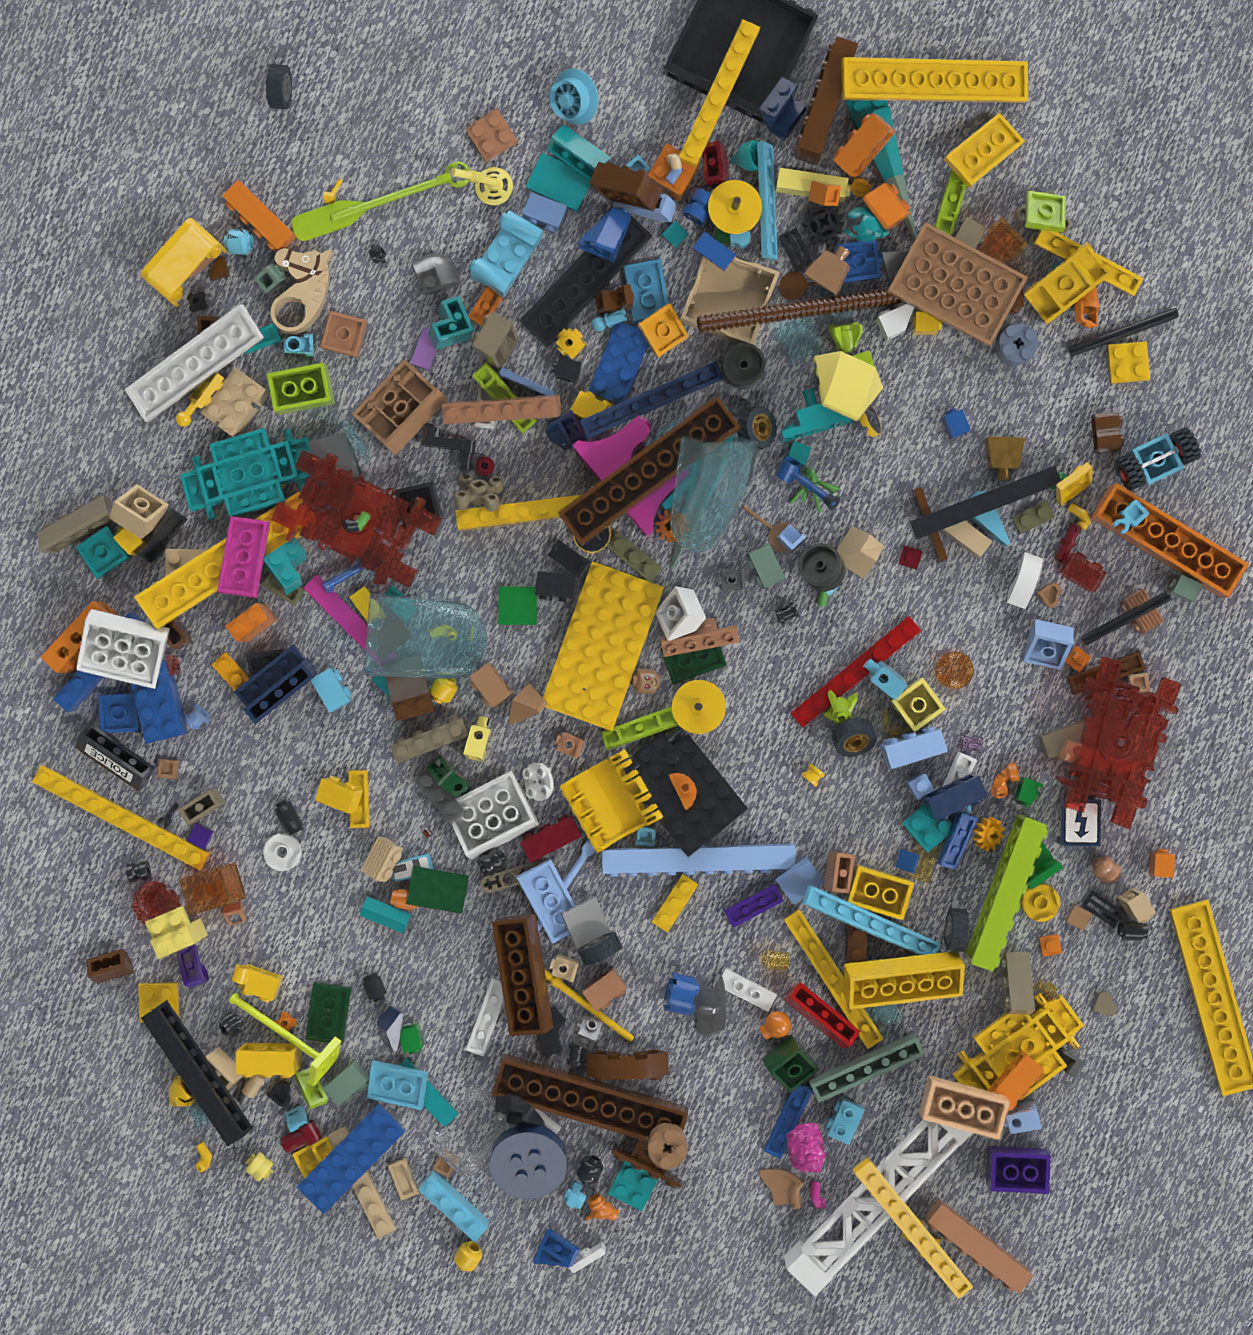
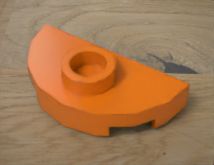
M670 774L669 777L685 810L689 809L696 799L697 789L695 783L684 774Z

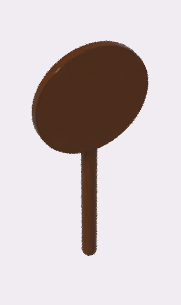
M789 272L780 280L779 290L784 298L798 300L806 294L808 287L819 285L815 282L808 283L805 276L799 272Z

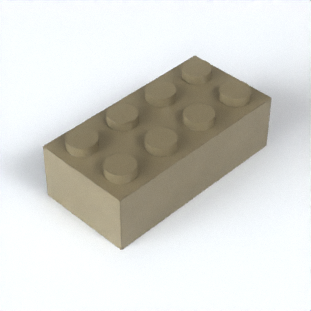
M492 311L491 315H487L484 318L482 330L475 333L472 339V346L481 361L487 362L491 367L500 371L517 344L519 337L512 322Z

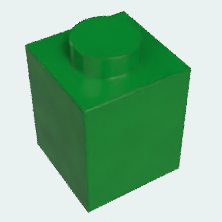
M419 1023L401 1027L400 1042L403 1053L415 1054L423 1048L424 1042Z

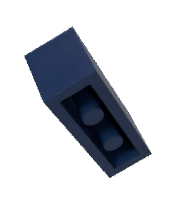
M971 773L923 796L922 800L930 818L936 821H944L949 818L948 815L963 812L966 809L965 807L971 804L977 805L981 803L982 799L988 797L980 775Z

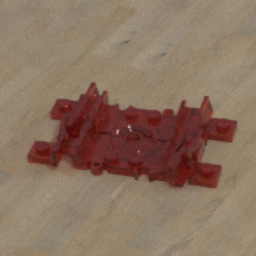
M302 450L295 468L311 475L298 498L302 499V503H299L296 510L282 502H278L271 520L289 528L286 540L289 542L293 541L299 526L302 525L303 527L299 535L306 540H321L318 543L319 549L326 550L330 545L331 550L349 558L350 563H354L356 558H360L362 561L360 568L366 567L367 570L376 573L373 579L374 584L384 585L387 579L390 578L410 588L419 570L402 562L405 554L400 549H408L417 528L435 536L443 518L424 509L425 500L421 497L416 498L410 513L406 510L410 503L401 497L394 498L396 494L394 488H387L384 493L383 488L365 480L363 475L354 480L352 478L354 470L347 471L337 466L338 456L333 453H327L325 459H322L306 450ZM319 480L325 483L326 485L322 486L320 484H315V482ZM313 505L317 506V507L320 508V509H326L327 506L329 505V506H331V507H333V508H335V509H337V510H339V511H336V510H333V509H328V510H326V511H322V510H319V509H317V508H314ZM362 511L371 516L361 531L349 533L342 526L344 520L349 519L352 521L356 515L360 516ZM402 521L406 523V527L400 524L398 528L399 522Z

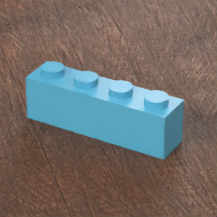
M432 1170L421 1182L418 1190L474 1242L488 1228L490 1221L439 1173Z

